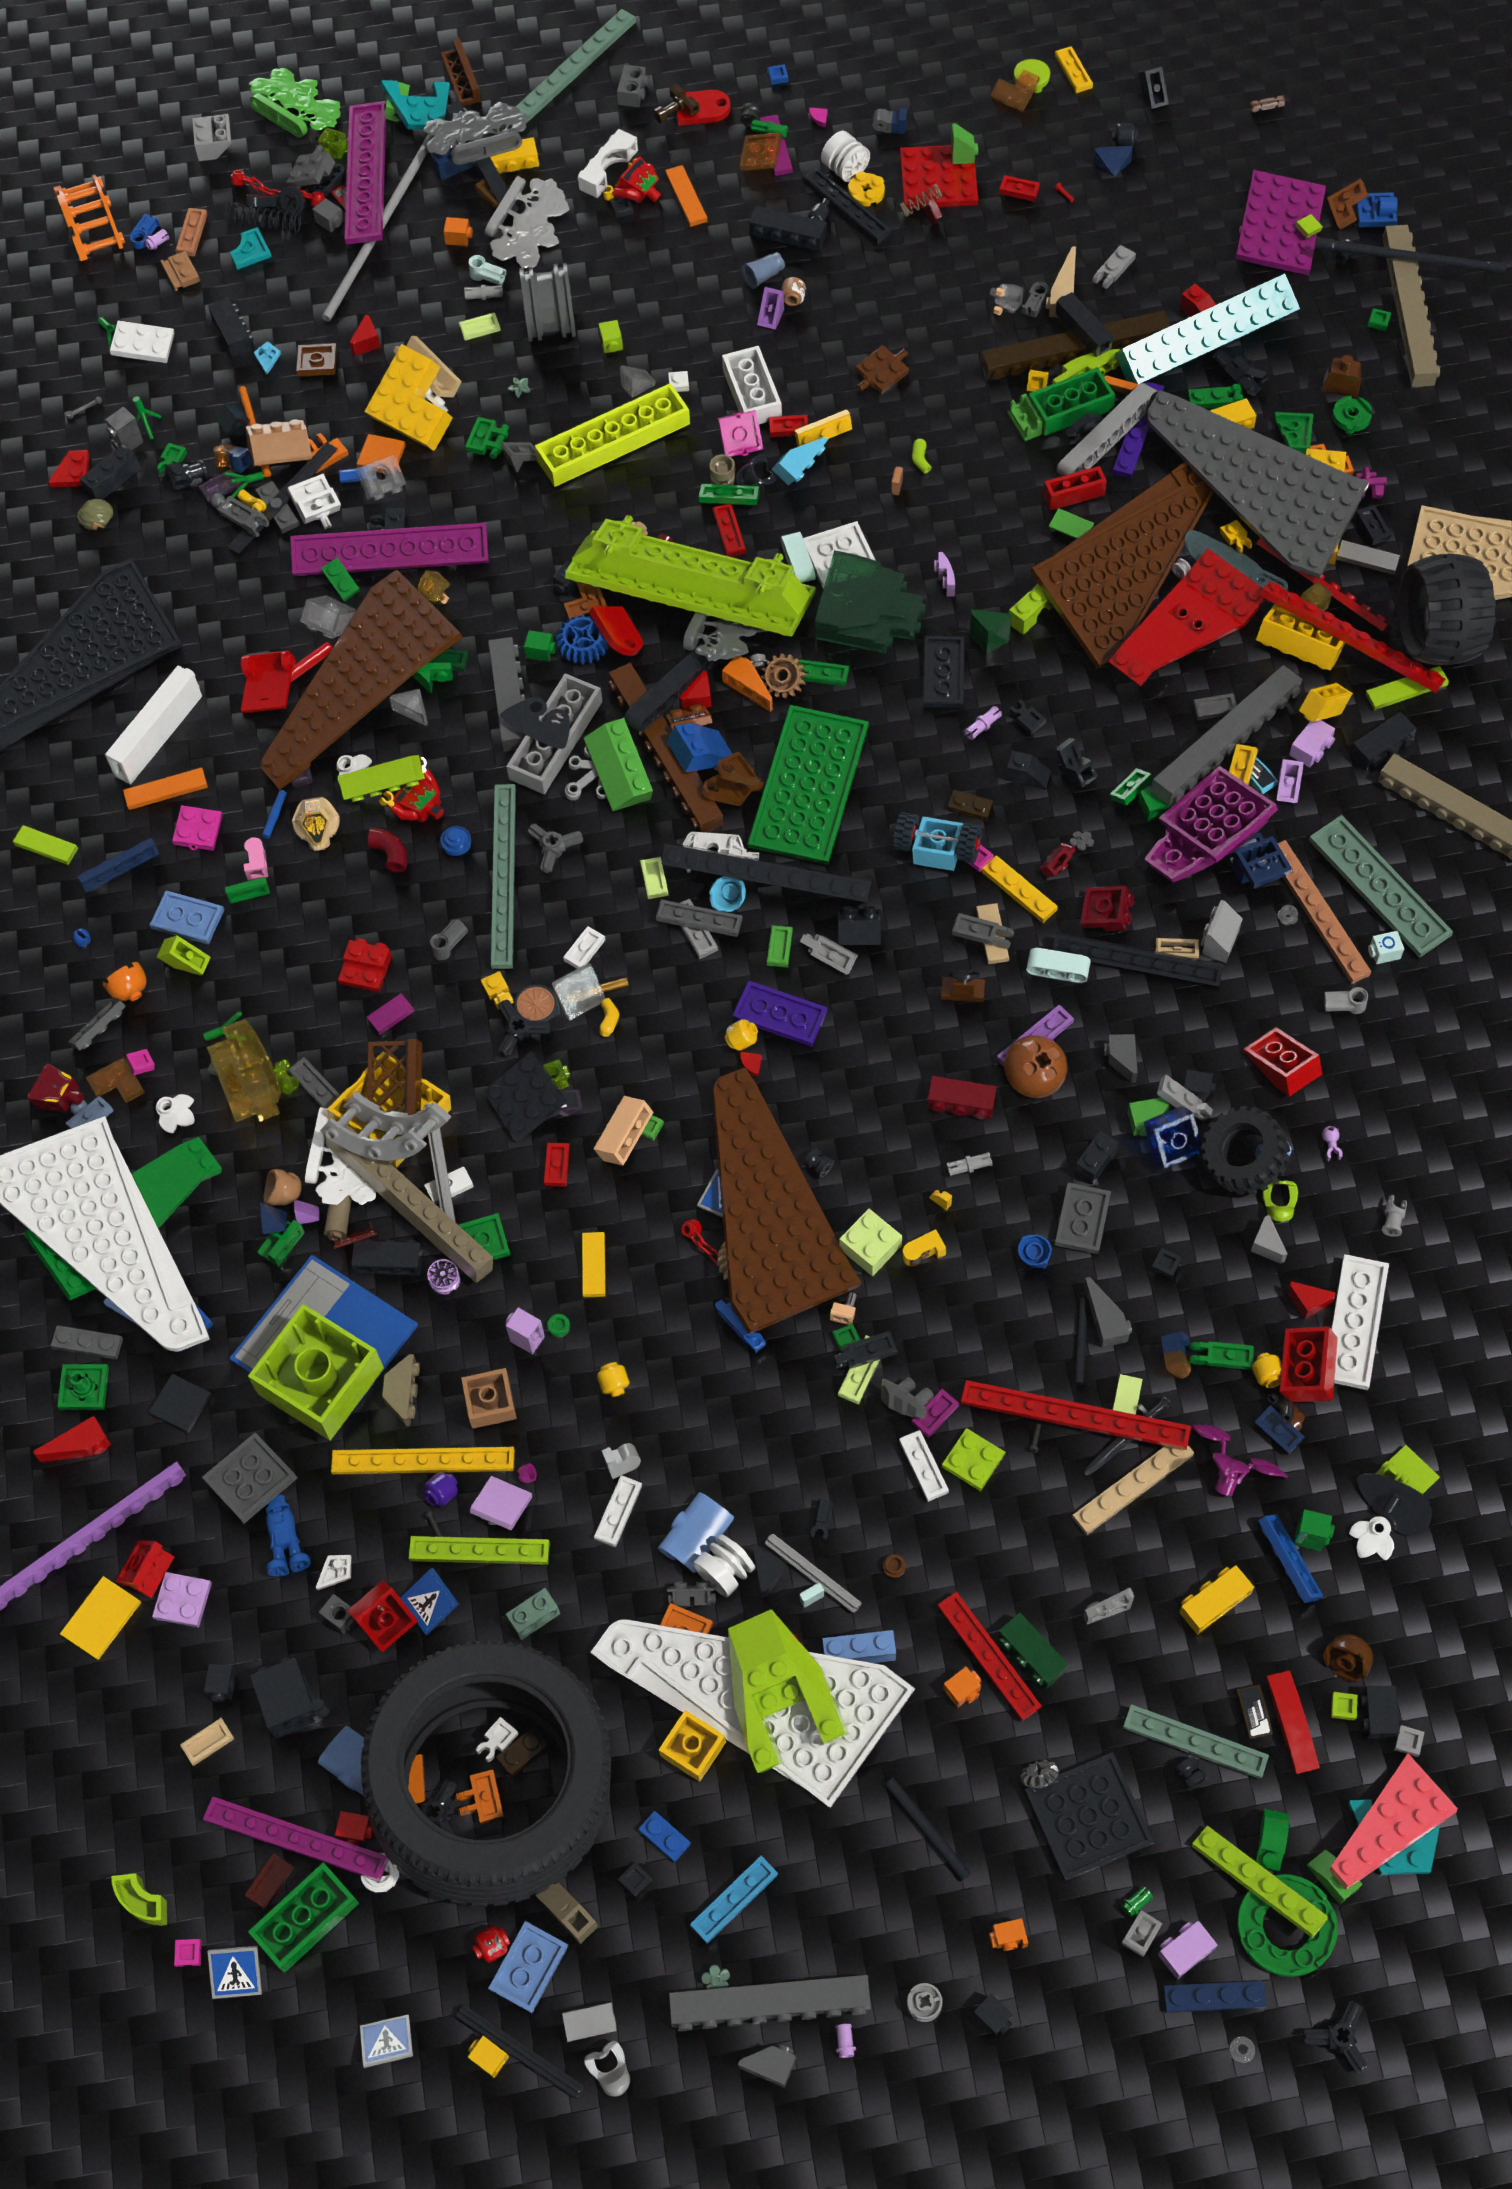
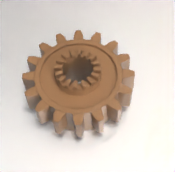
M781 654L780 658L773 656L772 662L767 661L768 667L762 669L765 671V675L761 676V678L766 680L764 683L766 688L770 687L768 690L770 694L775 692V697L777 698L782 694L783 698L787 699L789 693L794 697L795 690L802 691L799 685H805L802 677L807 675L801 672L805 667L798 665L799 659L793 660L792 655L789 654L786 658L784 654ZM788 672L787 679L781 681V673Z

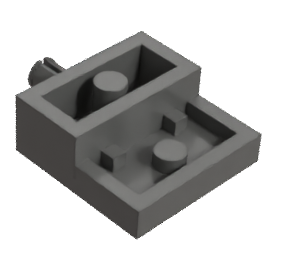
M317 145L312 154H303L297 158L286 182L288 186L299 187L319 184L323 176L330 175L335 161L328 151L322 152L324 150L322 145Z

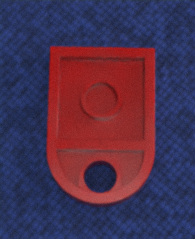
M704 90L686 92L687 97H693L699 103L700 111L696 115L691 116L685 109L682 111L676 109L678 125L682 126L721 121L728 116L731 108L730 99L724 92Z
M592 606L589 613L607 643L615 651L623 655L634 656L638 654L643 646V640L625 609L614 606Z

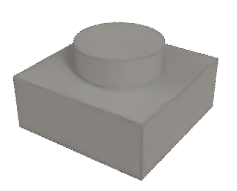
M1400 1725V1734L1396 1739L1394 1750L1418 1757L1424 1732Z

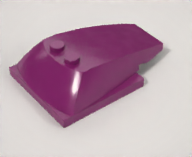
M1218 766L1159 817L1161 824L1167 827L1165 831L1166 836L1154 845L1144 860L1146 864L1171 882L1186 878L1220 861L1243 846L1267 823L1271 815L1278 810L1277 804L1221 766Z

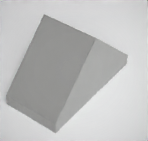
M1268 1215L1263 1220L1251 1252L1281 1264L1285 1262L1287 1252Z

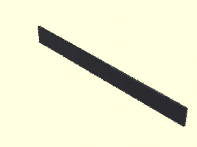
M460 101L446 106L452 118L453 113L465 112ZM490 157L477 160L476 163L497 202L500 204L508 191L505 183ZM514 204L511 210L514 212H518L519 209L516 206V204Z
M326 442L312 459L274 497L281 499V506L272 508L269 502L266 505V510L261 512L266 516L268 522L291 499L287 491L288 487L310 479L338 448ZM258 526L256 531L260 532L265 526ZM244 529L227 547L239 554L255 536Z

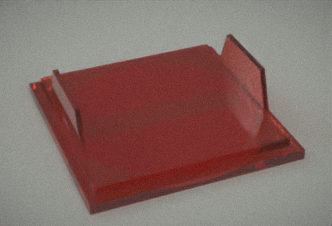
M369 1220L370 1229L343 1237L342 1239L336 1240L334 1233H332L335 1241L334 1249L377 1235L371 1220Z

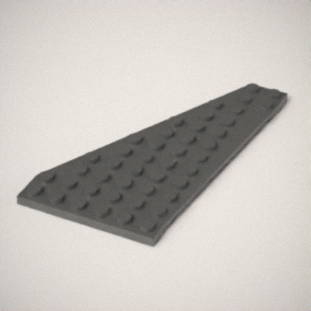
M1159 390L1148 409L1147 420L1149 426L1290 568L1320 579L1364 496L1369 481L1349 475L1187 400Z

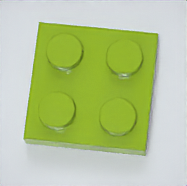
M966 1428L943 1462L942 1468L981 1491L1004 1457L1005 1451Z

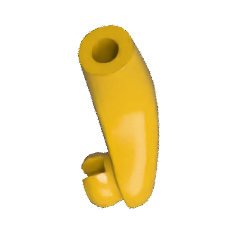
M244 489L239 492L237 497L243 504L259 512L266 510V504L263 500L253 497Z
M606 998L601 1002L605 1018L600 1025L599 1033L603 1037L610 1036L619 1019V1011L610 998Z

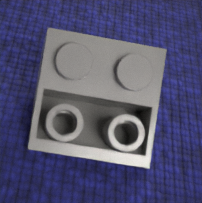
M229 114L192 118L194 144L199 161L217 159L231 145Z
M1221 900L1219 906H1214L1210 922L1206 924L1203 932L1201 946L1204 947L1202 955L1226 963L1239 933L1243 918L1225 901Z

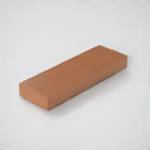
M188 208L175 250L176 254L185 251L188 256L195 257L207 217L206 210Z

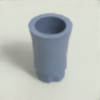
M776 252L756 261L743 264L742 274L746 283L755 289L764 281L783 270L785 264L781 255Z

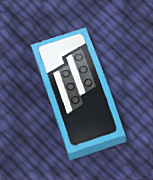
M1256 758L1249 785L1261 794H1264L1279 783L1271 771Z

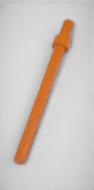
M241 386L239 387V393L245 414L250 420L249 426L256 424L246 387ZM269 464L259 465L264 477H269L271 475Z

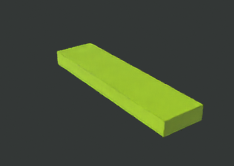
M1440 666L1429 669L1438 672L1446 679L1441 688L1448 685L1449 681ZM1405 677L1367 690L1365 695L1372 708L1377 710L1430 692L1431 690Z

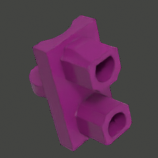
M1363 467V472L1356 473V477L1369 481L1367 490H1371V498H1382L1387 478H1376V472H1370L1369 467Z

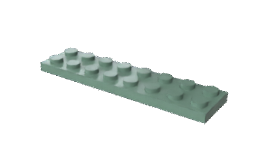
M1342 815L1309 837L1310 843L1394 931H1398L1400 938L1419 958L1452 936L1453 931Z

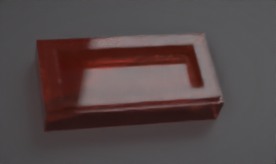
M273 1853L245 1896L266 1910L294 1867Z

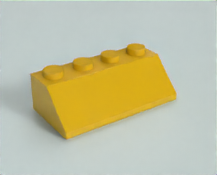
M1277 604L1273 605L1263 619L1256 638L1257 641H1260L1265 646H1272L1279 649L1282 653L1294 655L1302 661L1311 662L1321 669L1331 670L1335 665L1345 642Z

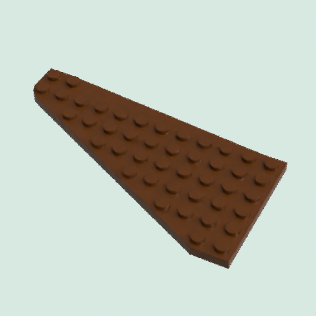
M1186 462L1057 554L1032 567L1030 570L1032 576L1097 669L1108 663L1121 645L1138 628L1172 568V564L1177 559L1214 493Z
M742 1068L721 1076L713 1087L712 1101L730 1305L750 1335L858 1288L862 1282L839 1246L836 1236L760 1090L747 1069Z

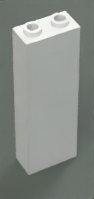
M177 666L105 755L115 777L131 785L200 700L202 695L193 671Z

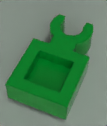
M168 443L160 457L162 462L157 467L158 472L161 474L169 464L182 462L187 454L186 448Z

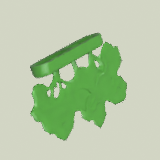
M286 68L273 69L270 79L256 78L249 83L251 93H254L250 98V104L253 109L298 138L307 133V126L303 120L310 121L312 129L322 130L325 127L334 128L337 124L336 119L340 117L339 101L314 99L318 95V90L315 88L317 80L304 79L303 81L295 82L294 74ZM279 100L283 107L273 101ZM287 109H297L299 112V116H295L291 112L287 111ZM306 114H314V115H315L314 117H311V118H308L307 116L303 117V116L306 115Z

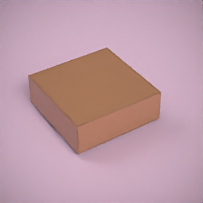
M896 467L894 470L891 493L894 495H899L903 480L902 467Z

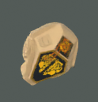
M317 797L300 802L292 819V824L296 834L301 839L308 841L310 849L317 851L324 850L330 846L329 838L337 832L340 819L339 814L327 799Z

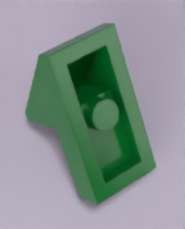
M427 663L413 674V678L428 692L432 693L433 681L445 682L453 680L451 663Z

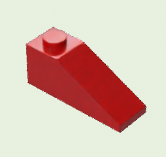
M1196 284L1182 293L1180 310L1189 317L1216 306L1210 295Z
M93 1416L33 1452L40 1462L83 1458L103 1453L111 1443L101 1425Z

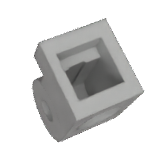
M623 1444L611 1451L610 1447L601 1450L612 1479L628 1473L640 1465L641 1459L633 1444Z

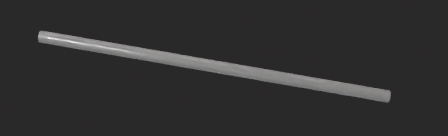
M428 134L384 208L383 229L429 152L426 144L434 137L433 135ZM376 241L363 244L322 315L325 321L332 319Z

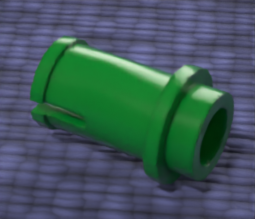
M1142 1886L1132 1897L1123 1900L1124 1904L1121 1907L1129 1917L1137 1916L1139 1914L1138 1911L1153 1899L1149 1890L1145 1892L1146 1887Z

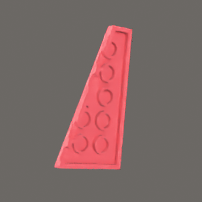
M1407 1754L1331 1866L1330 1872L1347 1890L1454 1815L1458 1808L1415 1760Z

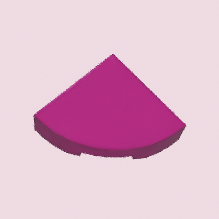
M810 108V118L818 126L826 127L828 109Z

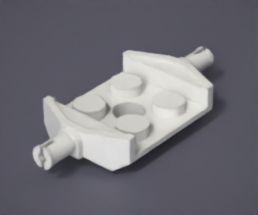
M690 832L683 843L686 846L703 849L716 847L719 852L759 859V852H746L739 835Z

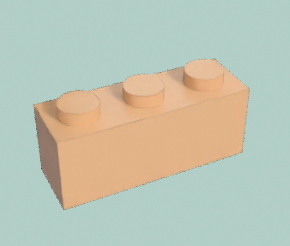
M624 1096L600 1139L597 1141L594 1150L603 1161L623 1166L654 1112L644 1100Z

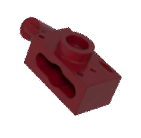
M1061 843L1057 849H1054L1046 857L1047 860L1039 868L1041 872L1048 878L1064 871L1069 865L1067 862L1075 852V847Z

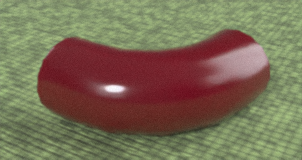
M370 828L368 835L369 848L382 850L386 854L387 869L394 872L405 871L407 851L402 841L390 831Z

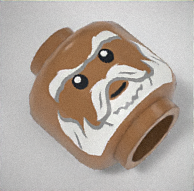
M789 277L784 280L781 291H784V303L789 306H795L803 302L806 285L801 279Z

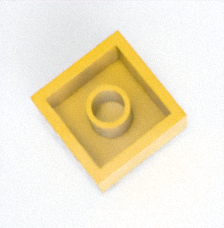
M685 1710L659 1748L660 1757L700 1782L725 1745L726 1737Z

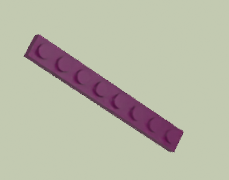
M212 1797L203 1817V1820L207 1823L379 1882L389 1860L385 1855L216 1797Z

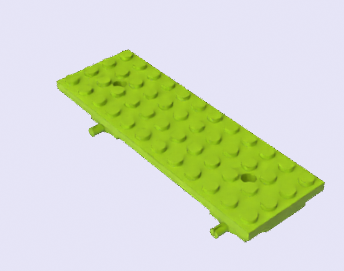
M626 515L623 521L605 519L599 530H592L573 556L572 562L565 572V578L575 582L609 589L613 592L644 598L649 601L675 606L687 611H694L706 616H713L791 637L816 591V587L800 582L794 574V566L781 562L783 560L782 554L776 553L774 559L756 557L752 563L643 535V528L633 526L631 524L633 518L629 515Z

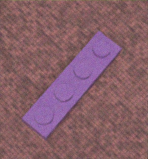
M1058 1005L1017 1040L1030 1035H1041L1053 1040L1074 1022V1018ZM1012 1044L997 1056V1061L1003 1066L1007 1051Z

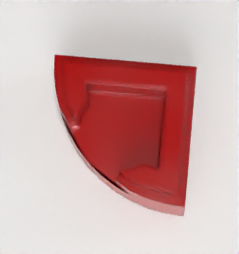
M741 1052V1063L744 1068L747 1069L749 1074L759 1077L762 1055Z

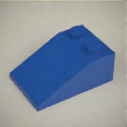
M694 723L675 725L667 740L668 745L685 773L715 768L721 759L732 754L719 731Z

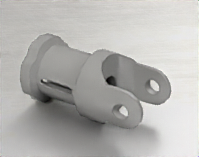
M1391 1195L1387 1201L1385 1209L1386 1221L1385 1225L1382 1226V1231L1385 1235L1398 1237L1402 1234L1400 1227L1402 1219L1405 1218L1407 1201L1404 1200L1399 1208L1393 1204L1394 1195Z

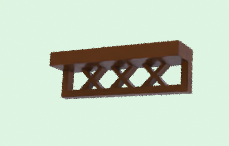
M460 38L453 39L454 49L441 52V57L457 99L461 102L462 106L481 102L479 86ZM449 57H457L454 62L447 60ZM455 68L461 70L459 74L453 73L452 71ZM459 81L466 83L464 87L457 84ZM464 93L472 96L470 98L462 100V96L464 95Z

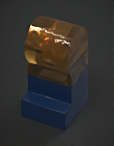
M218 445L213 449L217 466L234 468V472L241 473L251 465L248 448Z
M1183 1331L1161 1336L1167 1370L1177 1378L1187 1377L1191 1371V1365L1187 1361L1185 1346L1190 1345L1189 1336Z

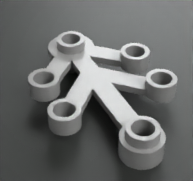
M585 746L584 754L586 757L591 758L587 752V746ZM572 756L569 759V767L571 769H592L579 781L568 783L565 787L564 793L566 798L577 800L581 795V789L598 777L592 761L581 760L578 756ZM573 760H575V761H577L579 764H578V765H573L571 762H572ZM599 779L596 796L599 799H605L606 795H601L598 792L599 790H604ZM575 787L577 791L571 792L570 788Z

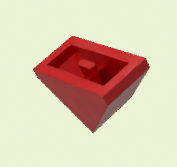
M368 315L364 316L349 342L352 355L354 356L380 348L378 334Z
M705 670L679 697L680 709L687 710L690 709V706L701 704V706L706 708L711 707L708 674Z
M1291 1281L1287 1294L1304 1319L1332 1305L1336 1293Z

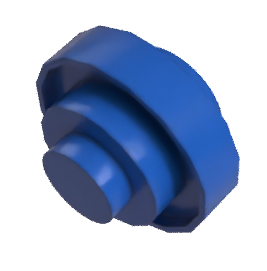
M452 826L442 833L441 846L447 854L459 856L469 850L471 836L465 828Z

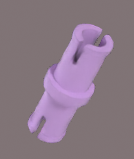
M993 706L983 716L979 715L976 721L964 730L965 735L969 732L971 733L967 738L974 740L982 731H987L990 725L1002 716L1001 711L994 714L999 709Z

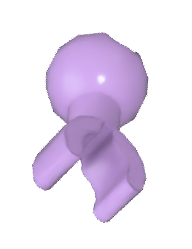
M1328 1126L1322 1131V1137L1328 1143L1329 1148L1326 1153L1327 1161L1330 1160L1333 1150L1337 1154L1338 1160L1342 1158V1151L1337 1147L1336 1143L1339 1138V1131L1334 1126Z

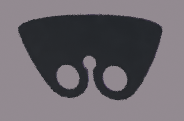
M532 697L523 700L500 714L512 727L537 741L560 749H564L567 745L570 731L568 713L561 709H554L548 712L545 721H540L539 717L544 715L547 710V704L541 698ZM533 702H540L542 704V710L539 712H532L530 710V704ZM555 713H561L564 716V720L559 724L551 721V716Z

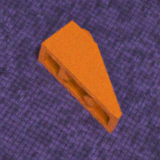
M735 656L722 670L723 682L771 712L773 710L772 697L755 667L747 658Z

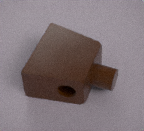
M1344 355L1342 359L1333 358L1325 374L1321 391L1358 398L1361 384V363L1353 361V357L1350 355Z

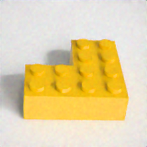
M401 344L364 412L376 421L435 451L453 418L445 410L424 400L441 367L433 360Z

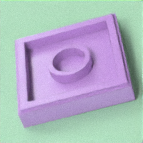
M491 1476L472 1504L470 1513L512 1530L532 1499V1493Z

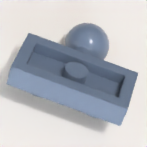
M100 1096L88 1105L85 1100L79 1105L71 1103L70 1109L75 1116L67 1121L66 1124L72 1129L101 1117H107L114 1110Z

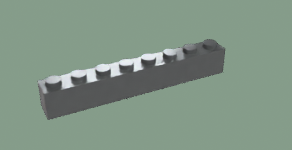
M868 1975L669 1993L672 2027H677L678 2031L692 2030V2026L702 2025L703 2029L716 2028L717 2023H727V2026L730 2027L740 2026L742 2021L752 2020V2024L767 2023V2019L777 2018V2022L791 2021V2017L801 2016L802 2020L815 2019L816 2014H826V2017H839L841 2012L851 2011V2015L866 2014V2010H870L871 2007Z

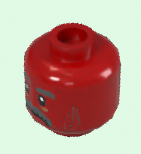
M491 1925L474 1936L476 1944L472 1948L478 1960L483 1957L487 1963H490L507 1953V1946L510 1945V1942L502 1927L497 1928V1926Z

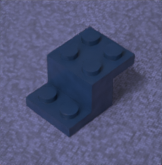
M1261 833L1255 834L1243 846L1225 857L1240 884L1250 881L1253 888L1289 875L1293 870L1274 837L1264 839Z

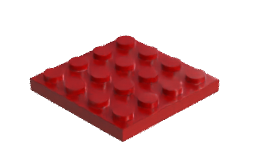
M951 145L900 148L903 197L907 209H911L908 199L918 208L915 195L924 204L922 191L931 201L928 187L938 197L933 187L934 184H937L942 194V197L937 199L930 191L932 200H935L938 207L978 205L975 163L952 164ZM924 196L925 202H926V205H927V203H928L929 201H928L927 198ZM917 199L919 208H924V206Z

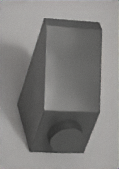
M1135 1034L1109 1035L1108 1042L1104 1043V1056H1108V1064L1131 1083L1136 1082L1138 1072Z
M779 2044L778 2048L771 2046L741 2059L738 2063V2068L785 2088L796 2061V2055L792 2054V2049Z

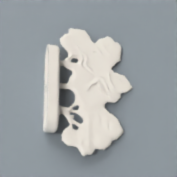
M320 1107L306 1168L305 1183L315 1184L318 1180L319 1171H323L327 1178L315 1190L322 1197L323 1203L338 1205L347 1195H350L352 1200L360 1205L374 1200L376 1191L330 1148L325 1146L326 1136L320 1130L329 1121L328 1108ZM324 1151L332 1153L334 1160L332 1165L321 1166ZM330 1172L337 1173V1176H332Z

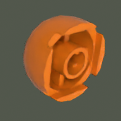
M133 962L134 967L128 968L127 965L120 968L107 978L108 983L103 982L104 988L112 998L121 1001L130 999L133 1002L142 996L141 991L144 990L147 981L144 970L139 962Z

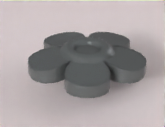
M1076 831L1073 833V838L1070 839V845L1077 846L1078 850H1085L1086 846L1091 847L1094 844L1090 832L1082 834Z

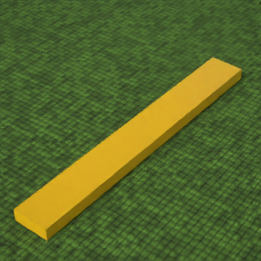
M514 1447L332 1450L331 1473L334 1475L514 1471L515 1449Z

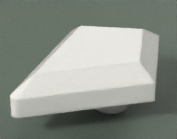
M327 1556L316 1585L317 1590L351 1579L352 1556Z

